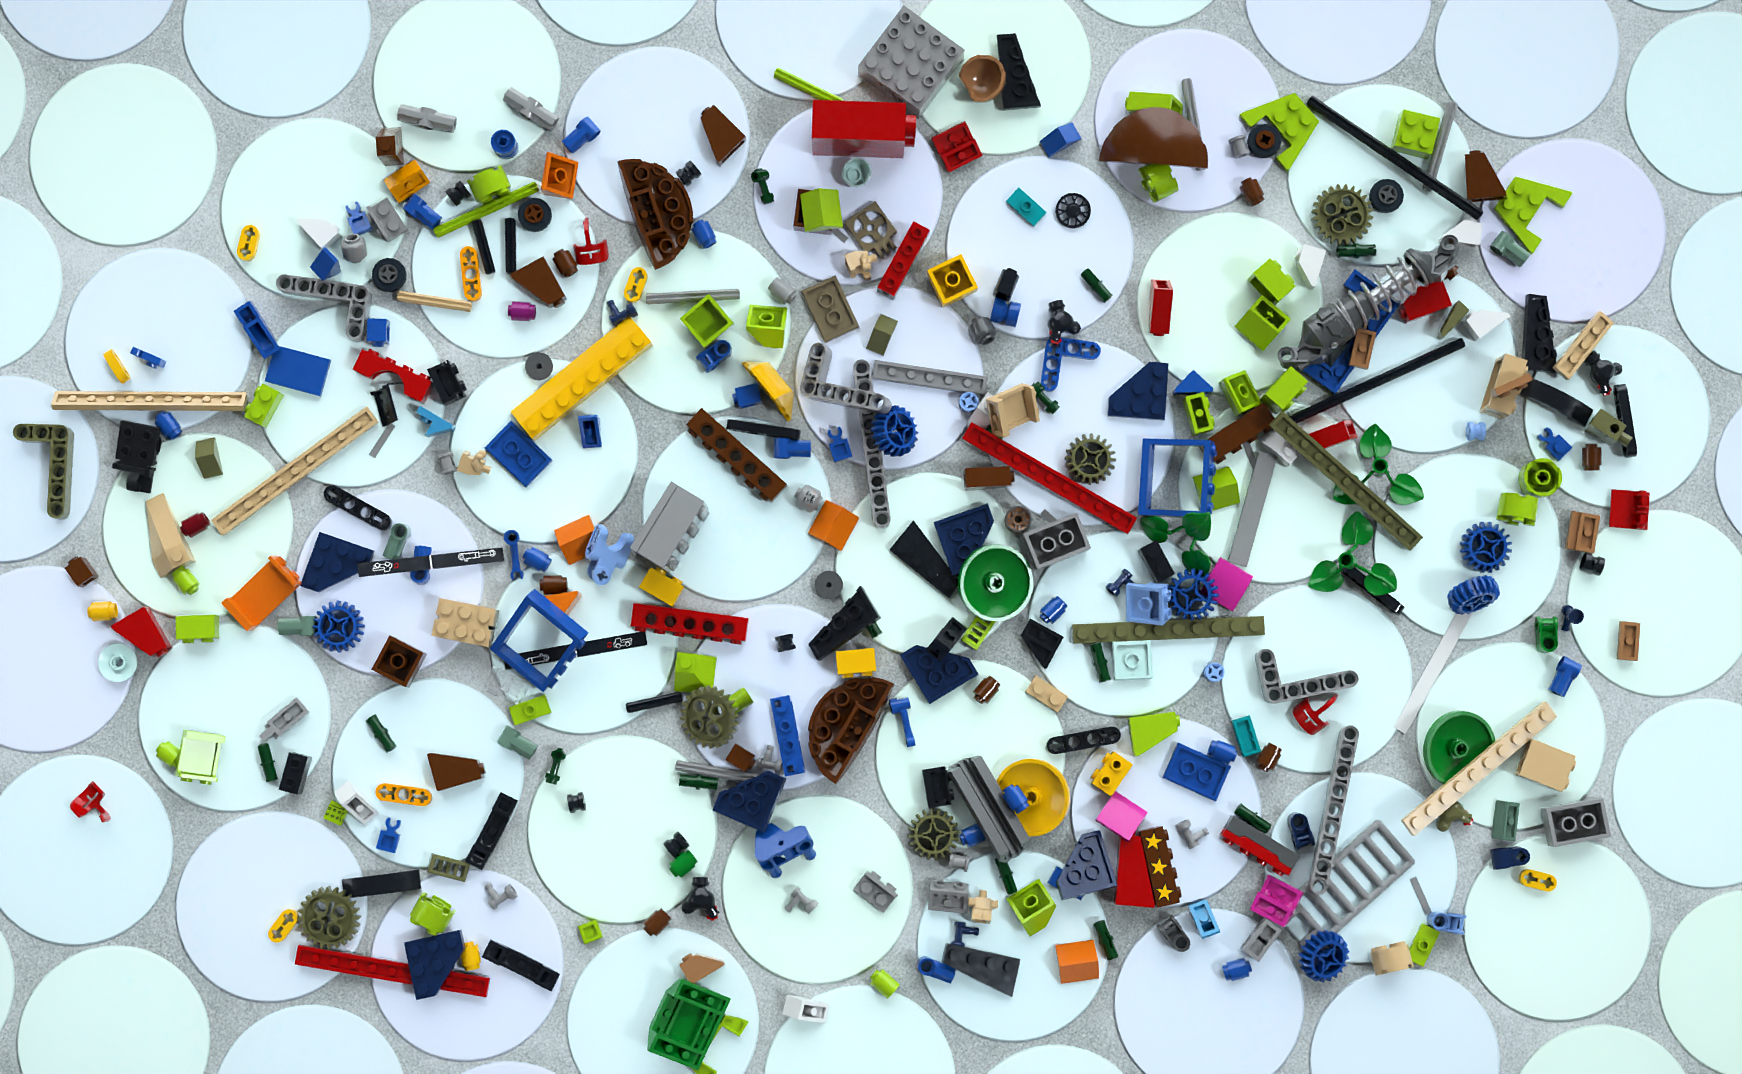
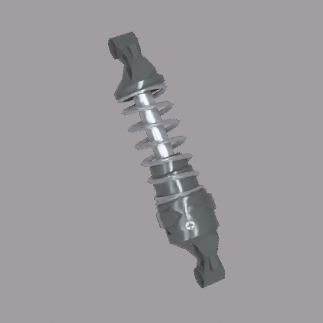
M1451 234L1444 236L1437 252L1407 249L1403 255L1405 262L1401 257L1397 256V261L1403 268L1401 271L1394 275L1390 267L1385 265V270L1390 275V278L1382 283L1379 277L1373 273L1372 276L1379 285L1373 290L1369 291L1365 283L1360 282L1364 291L1353 293L1351 290H1348L1349 295L1339 300L1336 298V303L1331 302V304L1329 303L1319 308L1316 313L1303 321L1299 346H1285L1278 351L1277 356L1280 365L1285 369H1288L1290 366L1293 368L1299 367L1302 371L1309 365L1323 363L1327 355L1337 348L1344 346L1346 342L1355 337V332L1358 329H1366L1370 319L1379 320L1380 313L1378 307L1386 312H1391L1392 303L1390 298L1396 303L1403 304V291L1409 295H1416L1417 288L1415 282L1423 287H1428L1432 283L1442 282L1448 270L1458 264L1456 260L1459 251L1457 237ZM1447 244L1455 245L1453 248L1450 249L1445 247ZM1410 282L1413 287V292L1409 291L1405 287ZM1397 291L1400 293L1401 301L1393 296ZM1385 299L1387 300L1389 309L1385 308L1381 304V302ZM1285 355L1292 356L1289 360L1282 359Z

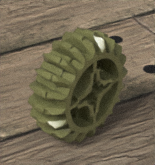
M1093 433L1089 434V439H1087L1085 434H1082V441L1078 437L1075 438L1077 445L1073 442L1069 444L1073 450L1066 449V453L1071 456L1064 457V460L1070 461L1065 467H1072L1068 473L1069 475L1074 472L1076 473L1073 478L1074 480H1077L1079 476L1082 477L1080 480L1081 484L1084 483L1085 479H1088V485H1091L1092 479H1094L1095 484H1099L1098 477L1105 481L1104 473L1107 476L1112 474L1108 468L1115 469V466L1110 464V462H1116V458H1111L1110 456L1116 452H1109L1108 449L1112 447V444L1105 446L1104 444L1107 442V439L1104 438L1100 442L1101 435L1099 434L1096 436V439H1093ZM1093 444L1098 446L1100 450L1092 452L1085 445ZM1079 448L1082 451L1083 460L1076 465L1075 454ZM1098 454L1093 460V464H1091V461L1090 463L1086 462L1083 464L1088 458L1087 455L1095 456ZM1105 454L1106 462L1103 470H1101L1098 458ZM1090 467L1096 474H1086L1080 469Z
M929 808L930 814L927 815L926 811L922 810L924 815L922 818L919 814L915 815L919 819L918 822L911 820L915 827H908V830L913 831V834H909L907 837L914 838V841H911L909 844L910 846L917 845L913 851L917 852L920 849V857L927 853L926 859L930 860L932 854L936 861L938 860L937 854H940L942 859H944V851H947L949 855L952 853L948 849L950 846L956 849L957 846L952 841H959V838L954 837V834H959L960 831L953 830V827L958 826L957 822L950 823L954 819L953 816H950L948 819L945 818L948 814L947 811L940 815L941 809L938 808L936 814H933V808ZM935 818L943 820L949 830L937 829ZM929 819V829L925 832L917 833L921 823ZM932 824L936 832L943 833L936 836L935 844L931 837H928V835L923 836L924 834L931 833ZM949 836L946 845L938 849L939 838ZM918 839H929L931 841L932 850L924 848L919 843Z

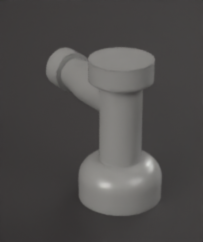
M767 745L764 758L759 757L757 759L756 768L771 769L776 774L782 776L784 774L782 760L771 762L772 752L775 747Z
M1189 819L1175 825L1178 831L1183 832L1189 849L1198 846V840L1209 835L1206 827L1192 834L1189 828L1191 826Z
M491 882L484 886L491 897L488 903L493 910L497 909V906L508 898L514 900L518 897L516 890L511 884H508L504 888L505 892L500 895L493 888Z
M797 887L790 894L793 898L784 908L790 913L792 908L801 902L806 906L805 911L810 914L819 902L815 899L810 900L800 891L801 888Z

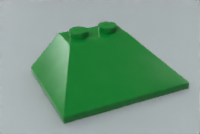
M680 978L665 991L651 1021L647 1051L699 1070L731 998Z

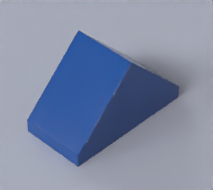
M1072 122L1057 127L1039 142L1047 156L1051 157L1082 140Z
M326 247L321 250L310 266L312 271L322 281L341 272L339 260Z
M1192 370L1173 390V395H1194L1202 392L1204 394H1211L1213 387L1195 370Z
M598 415L578 416L583 449L602 447L600 417Z

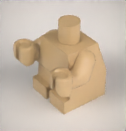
M854 251L844 254L845 265L851 279L856 278V275L859 273L863 275L865 281L871 279V274L867 271L871 270V263L878 261L876 254L869 256L867 251Z
M467 450L462 453L457 471L467 475H481L482 472L490 474L492 467L485 465L486 461L483 460L487 451L480 450L475 456L471 455V452Z
M980 890L979 897L968 898V906L972 908L971 922L990 924L992 910L998 908V900L994 901L991 898H987L986 890Z

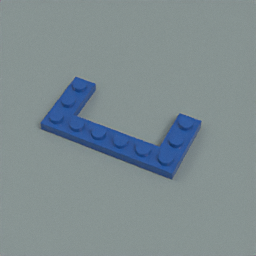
M1356 269L1353 270L1343 284L1345 288L1353 293L1364 291L1360 282H1364L1369 291L1378 286ZM1391 298V312H1386L1378 307L1380 313L1379 320L1370 319L1366 330L1376 332V337L1400 305V303H1396ZM1385 299L1381 302V304L1385 308L1389 309L1387 300ZM1354 337L1348 342L1331 367L1323 362L1317 365H1309L1302 372L1335 395L1355 368L1348 366Z

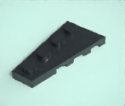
M1016 33L997 35L998 59L1006 72V84L1002 91L1003 111L1040 108L1041 103L1030 77V72L1024 60Z
M1526 295L1522 359L1528 360L1526 364L1528 371L1558 374L1553 369V366L1556 364L1557 353L1553 345L1552 338H1554L1553 330L1550 328L1549 321L1551 318L1547 296Z
M913 520L889 550L949 599L958 588V579L956 576L952 577L948 565Z
M858 587L857 592L852 598H849L844 603V607L834 614L828 625L824 626L808 644L818 661H821L881 619L864 587Z
M945 943L941 962L1012 997L1021 959Z

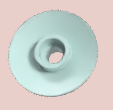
M121 643L107 646L101 652L98 660L101 674L113 682H122L129 679L135 673L138 663L133 649ZM119 659L123 661V664L120 667L117 665V661Z

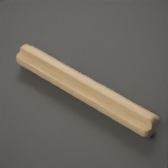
M398 291L397 300L399 302L471 312L472 310L471 301Z

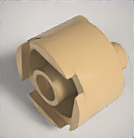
M1405 941L1389 944L1390 948L1388 949L1386 945L1371 948L1370 957L1375 976L1414 967L1409 946Z

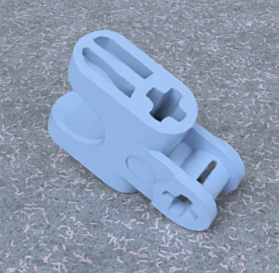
M601 524L595 526L585 551V557L591 560L587 568V575L596 584H607L611 579L614 568L622 569L625 566L632 550L630 547L634 542L632 534L623 533L614 545L607 546V528Z

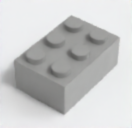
M1077 513L1022 535L1036 571L1091 549Z
M1592 798L1540 808L1547 844L1550 847L1611 837L1604 798Z

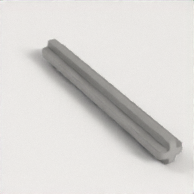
M1185 78L1181 81L1187 119L1198 128L1201 136L1192 79ZM1196 168L1197 171L1205 170L1203 168Z
M1452 101L1446 104L1427 169V173L1434 178H1437L1458 106L1457 103ZM1423 184L1422 189L1424 191H1432L1429 187Z
M736 288L647 293L646 303L699 302L708 294L715 301L740 299V290Z
M680 760L676 761L675 765L676 771L739 782L760 775Z

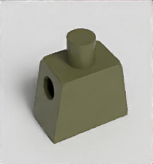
M1600 409L1594 415L1585 429V432L1610 446L1619 442L1627 447L1633 438L1623 432L1626 428L1624 423L1603 409Z

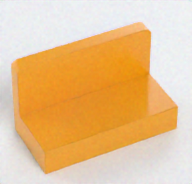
M416 160L409 162L384 179L385 184L398 203L431 183Z

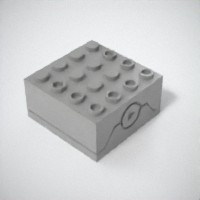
M903 5L858 65V75L894 102L906 103V110L912 115H916V118L919 119L963 61L965 49Z
M671 481L630 549L668 573L671 570L675 571L679 564L677 559L688 550L690 546L688 541L691 537L693 539L696 537L700 530L698 525L701 521L705 522L710 513L708 511L709 507L704 500Z

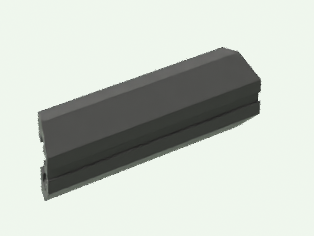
M977 755L965 758L949 766L947 773L1000 862L1007 863L1019 856L1029 845L1030 838L1015 812L1010 809L1003 799L1002 795L1004 793L983 757Z

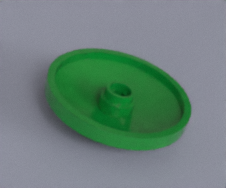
M1000 544L982 546L973 551L961 566L958 576L960 598L965 607L981 619L988 621L1010 619L1020 613L1030 600L1033 591L1031 567L1025 557L1014 548Z
M1456 710L1442 715L1429 728L1424 740L1423 758L1427 770L1435 780L1445 784L1495 742L1494 733L1486 720L1475 713Z

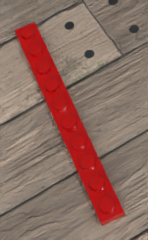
M973 422L970 423L962 437L969 444L1125 534H1129L1137 520V517Z
M298 945L294 965L413 985L408 963ZM451 971L440 990L487 997L491 977Z

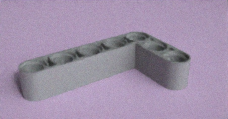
M282 274L276 279L277 288L288 295L350 303L345 329L346 335L354 342H361L365 339L367 318H369L372 294L365 286L330 280L322 281L321 279ZM290 280V286L283 289V282ZM309 283V289L302 291V285ZM327 285L328 291L325 294H321V287ZM343 288H346V295L340 297L339 291ZM366 291V296L363 299H358V293ZM360 309L363 310V315L360 318H355V312ZM355 328H359L360 334L352 337V331Z
M820 342L814 343L811 346L800 385V391L803 395L812 400L874 413L886 414L891 410L892 403L890 399L880 393L826 383L832 360V350ZM824 350L823 354L819 356V352ZM819 368L818 373L814 375L815 369ZM814 386L813 391L809 393V389ZM831 389L830 395L826 397L827 391ZM848 393L847 399L843 400L844 395ZM866 397L865 402L861 404V399ZM883 400L882 406L878 408V403Z
M1261 649L1255 654L1263 697L1270 704L1356 686L1359 681L1358 674L1355 671L1346 670L1281 684L1274 652L1270 649ZM1263 652L1269 655L1267 663L1262 662L1260 659ZM1267 671H1271L1274 676L1270 682L1265 679ZM1347 673L1350 674L1353 679L1350 684H1347L1344 681V677ZM1327 678L1333 679L1334 685L1332 688L1326 686L1325 681ZM1310 681L1315 685L1313 692L1307 690V684ZM1290 686L1296 688V695L1293 697L1288 694ZM1271 690H1275L1278 694L1277 699L1274 701L1269 697Z

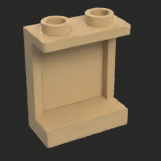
M1021 383L986 399L992 434L996 436L1008 437L1010 436L1009 430L1028 421L1035 423L1040 421L1036 391L1033 386Z
M1530 739L1525 745L1515 775L1545 785L1555 791L1563 792L1569 785L1570 779L1568 777L1570 772L1575 769L1576 756L1535 739Z

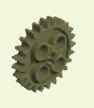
M1337 184L1335 190L1330 186L1328 192L1326 190L1321 192L1323 197L1317 196L1316 199L1319 202L1313 203V206L1317 208L1311 211L1312 214L1316 215L1311 221H1317L1313 228L1320 229L1317 233L1318 235L1325 234L1323 240L1329 237L1330 244L1334 240H1337V245H1340L1342 241L1345 245H1348L1349 240L1354 244L1356 238L1361 240L1363 238L1361 233L1367 234L1368 230L1366 228L1372 226L1368 221L1374 218L1369 215L1373 209L1367 207L1371 204V201L1365 202L1367 195L1361 197L1360 193L1362 190L1360 189L1355 192V186H1352L1350 190L1347 184L1342 189ZM1343 199H1349L1351 206H1345ZM1331 206L1334 209V213H1327L1325 207ZM1355 207L1358 209L1348 213L1345 217L1340 216L1331 222H1327V219L1336 217L1340 212L1343 214ZM1351 216H1356L1359 219V223L1354 224L1350 219ZM1333 224H1340L1342 230L1336 231L1333 228Z
M710 685L704 688L702 686L697 688V690L691 691V694L686 696L688 701L682 702L686 708L680 709V712L684 713V716L680 717V719L685 720L681 727H687L685 734H691L689 740L696 739L695 745L702 743V748L708 746L709 749L715 746L718 748L722 744L729 743L728 740L734 738L732 734L737 732L734 726L740 725L735 719L740 717V715L734 712L738 710V707L732 706L735 700H728L730 694L723 695L724 689L718 691L717 686L712 688ZM718 706H719V707L721 708V710H722V713H721V714H720L719 711H718ZM698 720L701 722V728L698 725ZM715 725L718 727L719 732L715 730Z
M327 886L326 890L320 887L318 892L313 890L311 895L308 894L305 897L307 901L300 903L304 908L298 910L302 915L297 920L303 923L298 927L305 929L301 933L302 935H309L307 941L314 940L313 946L319 942L320 949L325 947L326 944L328 950L333 947V944L337 949L340 947V943L343 946L346 945L347 940L351 941L354 938L352 934L358 933V930L354 927L361 925V923L356 921L362 917L356 914L360 908H354L357 900L351 902L352 894L346 897L345 889L339 893L338 887H335L333 891L331 886ZM319 902H323L325 904V910H322L319 907ZM337 907L344 909V915L338 913ZM330 913V918H331L332 920L328 923L329 917L326 916V915H328V914ZM315 920L321 923V928L315 926ZM333 925L340 928V933L334 932Z

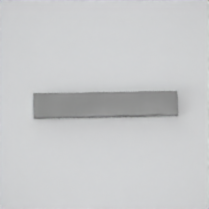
M875 360L872 379L961 393L971 392L975 395L985 396L988 376Z
M1263 452L1257 453L1228 558L1230 563L1244 567L1248 565L1276 464V456Z

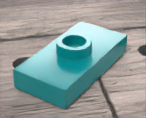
M1020 187L1006 200V203L1033 227L1047 213Z
M1250 715L1231 720L1242 758L1260 753V745Z

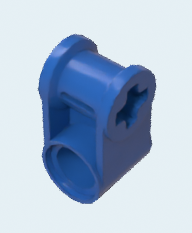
M719 340L695 358L705 367V372L709 373L731 356L732 347L726 340ZM721 345L728 346V351L725 354L718 352Z

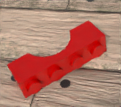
M370 348L368 351L361 350L352 370L372 380L384 373L397 374L403 381L404 394L425 404L434 386L433 382L430 381L431 377L423 373L417 375L413 373L414 369L404 364L403 367L396 365L397 361L387 356L383 359L379 357L380 353Z

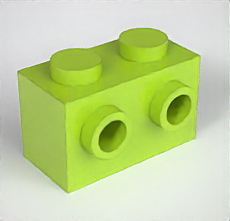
M262 383L261 386L256 388L254 392L255 398L252 403L247 405L244 417L267 428L284 394Z
M1204 392L1185 397L1183 404L1192 436L1211 432L1214 429L1215 421L1208 409L1210 408L1208 397H1205Z
M219 615L175 616L176 639L182 640L184 644L194 643L195 639H202V643L214 642V639L220 638Z

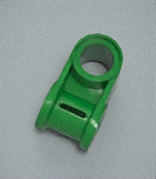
M1536 616L1534 627L1537 650L1544 654L1556 650L1558 647L1557 617L1541 618ZM1545 639L1550 642L1549 649H1546L1543 645Z

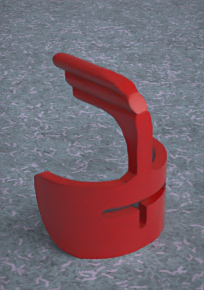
M584 218L583 225L586 245L577 246L573 244L576 263L578 265H591L607 261L609 257L607 239L597 244H591L589 218ZM599 249H600V251L592 253V258H590L589 253H587V254H581V253H580V252H589V251H595V250H599Z
M1334 693L1316 711L1311 708L1308 697L1304 698L1293 708L1292 713L1295 719L1308 734L1315 735L1329 725L1327 721H1322L1319 715L1336 701L1338 694ZM1304 710H1306L1307 714L1317 725H1315L1311 720L1305 722L1309 717L1306 715Z
M94 781L69 805L78 818L85 816L92 809L96 808L101 813L99 818L102 823L109 822L112 819L109 813L100 805L106 793ZM98 792V795L95 797V799L84 808V806L90 801L87 795L90 798H93Z

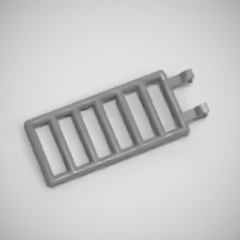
M1377 819L1334 857L1332 869L1336 867L1362 897L1363 900L1354 907L1330 879L1328 889L1348 911L1342 919H1339L1319 895H1314L1308 890V881L1299 890L1303 891L1304 894L1307 893L1332 921L1334 926L1328 931L1338 933L1415 864V859L1383 822ZM1377 829L1406 860L1398 869L1369 837ZM1363 841L1391 872V875L1384 881L1381 880L1355 850ZM1349 854L1377 885L1370 894L1367 893L1341 863ZM1326 865L1322 867L1319 871L1324 872L1326 870ZM1299 902L1289 922L1299 913L1313 929L1298 942L1300 946H1305V939H1311L1310 934L1316 936L1317 931L1323 932V929Z

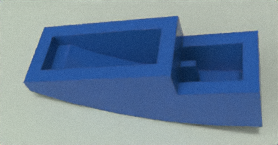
M252 301L246 302L233 311L264 359L281 349Z

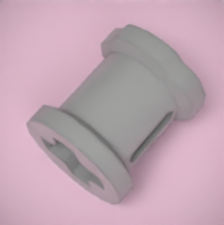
M1239 135L1228 140L1232 144L1235 153L1233 155L1234 159L1250 154V150H1247L1244 141L1245 135Z
M453 452L437 456L443 470L441 472L442 475L457 472L458 467L455 466Z
M952 852L949 858L948 869L956 868L967 872L970 855L960 856L954 855V852Z

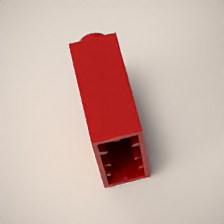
M813 100L811 137L813 156L903 158L904 147L915 146L916 115H906V103Z

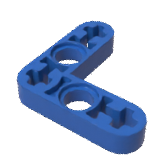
M1061 337L1062 341L1058 344L1060 348L1055 350V355L1059 354V357L1054 355L1047 356V353H1052V347L1049 346L1052 343L1048 339L1045 345L1040 382L1045 388L1044 391L1052 392L1057 388L1062 356L1095 360L1101 353L1100 346L1091 341ZM1071 343L1078 346L1079 350L1075 354L1068 351V345ZM1082 344L1085 345L1084 349H1090L1093 346L1097 353L1090 356V352L1084 351L1083 355H1080ZM1050 359L1057 362V367L1054 370L1046 366L1047 361ZM1045 372L1050 374L1056 373V376L1052 375L1051 382L1055 385H1051L1050 388H1047V384H1044V381H1047L1049 374L1045 375Z

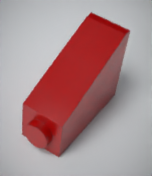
M1151 279L1149 331L1154 336H1164V334H1169L1173 300V287L1170 280Z
M1444 282L1432 283L1428 287L1419 286L1416 295H1409L1404 300V303L1399 305L1398 313L1400 318L1405 321V324L1452 306Z
M1352 420L1342 421L1309 433L1325 449L1358 438Z
M144 606L111 625L114 631L149 656L162 657L172 647L150 607Z

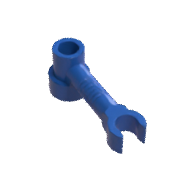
M508 530L504 534V541L510 545L512 556V572L510 574L512 580H514L515 572L520 573L521 579L524 577L518 558L517 543L520 540V535L516 530ZM511 534L516 536L514 541L510 539Z
M909 698L889 699L892 715L900 713L907 747L916 746L907 709H911Z

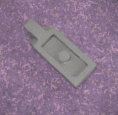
M296 697L267 721V724L264 725L266 730L259 737L265 742L271 737L275 739L281 737L309 714L310 711Z

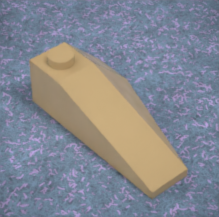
M161 493L147 500L146 510L152 561L160 578H164L182 566L186 567L195 563L196 560L165 494Z

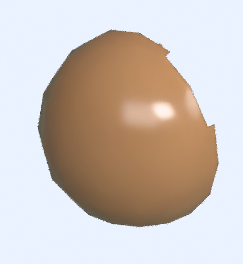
M978 54L971 57L963 64L959 72V78L969 91V95L974 102L986 103L994 100L1003 91L1006 84V72L1003 65L997 58L990 55Z

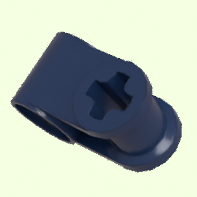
M1299 812L1289 814L1287 823L1295 850L1298 851L1301 847L1307 845L1314 846L1315 839L1307 817ZM1300 816L1302 819L1301 824L1294 826V818Z
M1520 846L1490 850L1493 870L1525 865L1530 860L1529 851ZM1519 852L1523 853V856H1521L1520 859L1516 858V855H1519Z

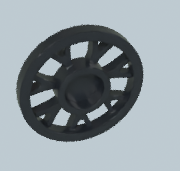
M1065 194L1056 204V218L1067 228H1079L1090 217V203L1081 194ZM1071 196L1073 203L1068 204L1066 198ZM1078 197L1083 200L1080 205L1075 203ZM1060 203L1067 206L1065 210L1059 209ZM1087 206L1088 212H1081L1080 207ZM1066 213L1068 217L1062 220L1060 215ZM1080 214L1086 218L1083 222L1077 218ZM1070 218H1075V225H1069Z

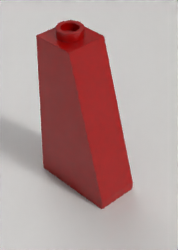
M1135 831L1128 842L1120 837L1118 840L1117 886L1114 892V904L1154 908L1155 903L1141 837L1136 835Z

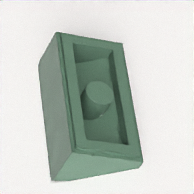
M1496 800L1491 836L1493 839L1515 842L1520 803Z

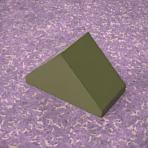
M880 314L866 349L884 356L898 321Z
M216 438L196 441L195 459L203 478L207 479L223 475Z

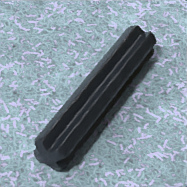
M511 217L505 218V261L507 274L517 271L516 220Z
M481 219L472 221V226L484 271L487 275L495 273L496 270Z
M674 692L626 703V710L628 713L682 702L683 698L681 692Z

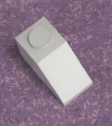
M298 218L296 220L322 249L324 247L329 249L342 237L338 233L341 229L333 221L329 223L326 219Z
M1467 218L1438 240V243H1441L1444 236L1451 234L1457 237L1460 247L1476 249L1480 246L1483 223L1477 222L1473 218Z
M1304 244L1301 249H1297L1294 259L1297 260L1296 267L1308 289L1313 290L1316 287L1326 250Z
M1481 309L1478 312L1473 310L1464 316L1467 320L1462 324L1473 339L1477 341L1509 318L1510 315L1505 312Z
M987 392L965 426L967 428L973 422L986 430L990 424L986 399L993 396L992 394Z
M1274 429L1267 432L1259 440L1286 467L1301 454Z
M350 780L334 792L340 804L363 825L379 813L364 793Z
M787 995L782 1014L798 1020L825 1023L830 1004L800 996Z

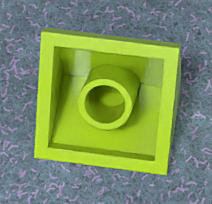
M817 188L800 194L805 233L843 228L839 192L837 189Z
M1246 370L1228 376L1219 382L1235 417L1262 404Z
M1230 467L1216 470L1212 481L1215 485V493L1211 498V503L1214 505L1212 511L1240 503L1238 482ZM1203 474L1192 477L1200 504Z

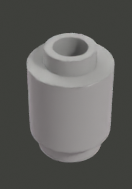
M776 277L768 286V290L771 291L770 294L783 305L786 303L791 304L796 298V290L783 279Z

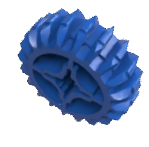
M894 405L888 413H876L874 415L875 419L871 422L874 427L870 429L874 435L871 438H875L876 442L874 445H879L878 451H884V455L900 457L909 453L915 447V442L918 440L915 435L919 433L915 428L918 425L914 424L915 418L910 417L911 412L906 411L905 407Z
M1479 522V527L1477 524H1473L1472 529H1466L1468 535H1462V538L1466 540V542L1463 541L1459 544L1465 546V549L1460 550V553L1465 552L1466 556L1462 557V560L1469 559L1466 565L1471 566L1474 564V571L1480 567V573H1484L1485 570L1488 573H1492L1493 569L1495 571L1500 570L1499 565L1502 567L1506 565L1504 560L1510 559L1506 555V553H1512V549L1507 548V546L1512 545V542H1506L1510 535L1503 536L1505 529L1502 528L1498 531L1499 524H1495L1492 527V522H1487L1486 526L1484 522ZM1482 532H1488L1495 536L1496 539L1489 540L1486 535L1483 536ZM1476 536L1477 547L1472 550V542ZM1486 544H1492L1489 546V548H1487V550L1479 551ZM1497 545H1499V554L1497 558H1495L1494 556H1496V554L1494 552V549ZM1482 554L1490 563L1482 562L1475 556Z
M1192 568L1191 574H1189V571L1185 569V576L1179 572L1177 573L1179 580L1174 577L1171 579L1175 585H1168V588L1173 589V592H1171L1173 598L1168 603H1175L1171 610L1178 608L1177 616L1184 612L1183 619H1186L1188 614H1190V620L1193 621L1195 614L1198 620L1202 619L1201 613L1206 617L1209 615L1206 609L1214 611V607L1211 604H1218V601L1214 600L1213 597H1219V593H1213V590L1218 589V586H1211L1215 579L1208 581L1209 573L1202 577L1203 570H1199L1198 574H1196V569ZM1186 579H1195L1191 588H1182L1180 585ZM1200 582L1206 586L1208 597L1200 592ZM1195 588V594L1199 597H1194L1191 600V595L1188 594V591L1191 592ZM1178 592L1186 598L1185 607L1179 601ZM1195 601L1206 602L1201 609L1191 610Z
M1492 576L1472 577L1459 583L1458 586H1454L1447 595L1448 604L1456 614H1470L1471 612L1488 607L1489 604H1493L1498 599L1500 590L1498 583Z
M339 600L336 601L335 606L333 602H329V609L323 605L324 613L317 611L316 613L320 618L313 619L315 622H318V625L312 626V628L318 629V632L313 634L315 637L320 636L317 643L324 642L322 648L326 649L329 646V651L331 652L336 647L338 653H341L342 647L345 651H349L348 644L355 648L356 645L353 641L360 642L361 639L357 637L358 634L364 635V632L359 631L360 628H365V624H359L360 621L364 620V617H357L361 611H354L355 605H350L348 608V602L344 601L342 606ZM344 611L349 615L338 619L333 613ZM328 618L330 627L325 633L324 625ZM353 621V631L349 636L347 627ZM336 622L343 625L341 626V631L335 629L337 627L335 626ZM339 634L345 641L335 643L329 637Z
M1323 930V932L1317 931L1316 936L1310 934L1311 939H1305V946H1301L1303 951L1298 953L1301 957L1298 962L1301 965V970L1307 977L1323 983L1325 980L1331 982L1332 977L1337 978V973H1343L1342 968L1347 966L1345 961L1350 959L1347 955L1350 951L1347 948L1348 944L1339 934L1337 935L1334 931L1329 932L1328 930Z

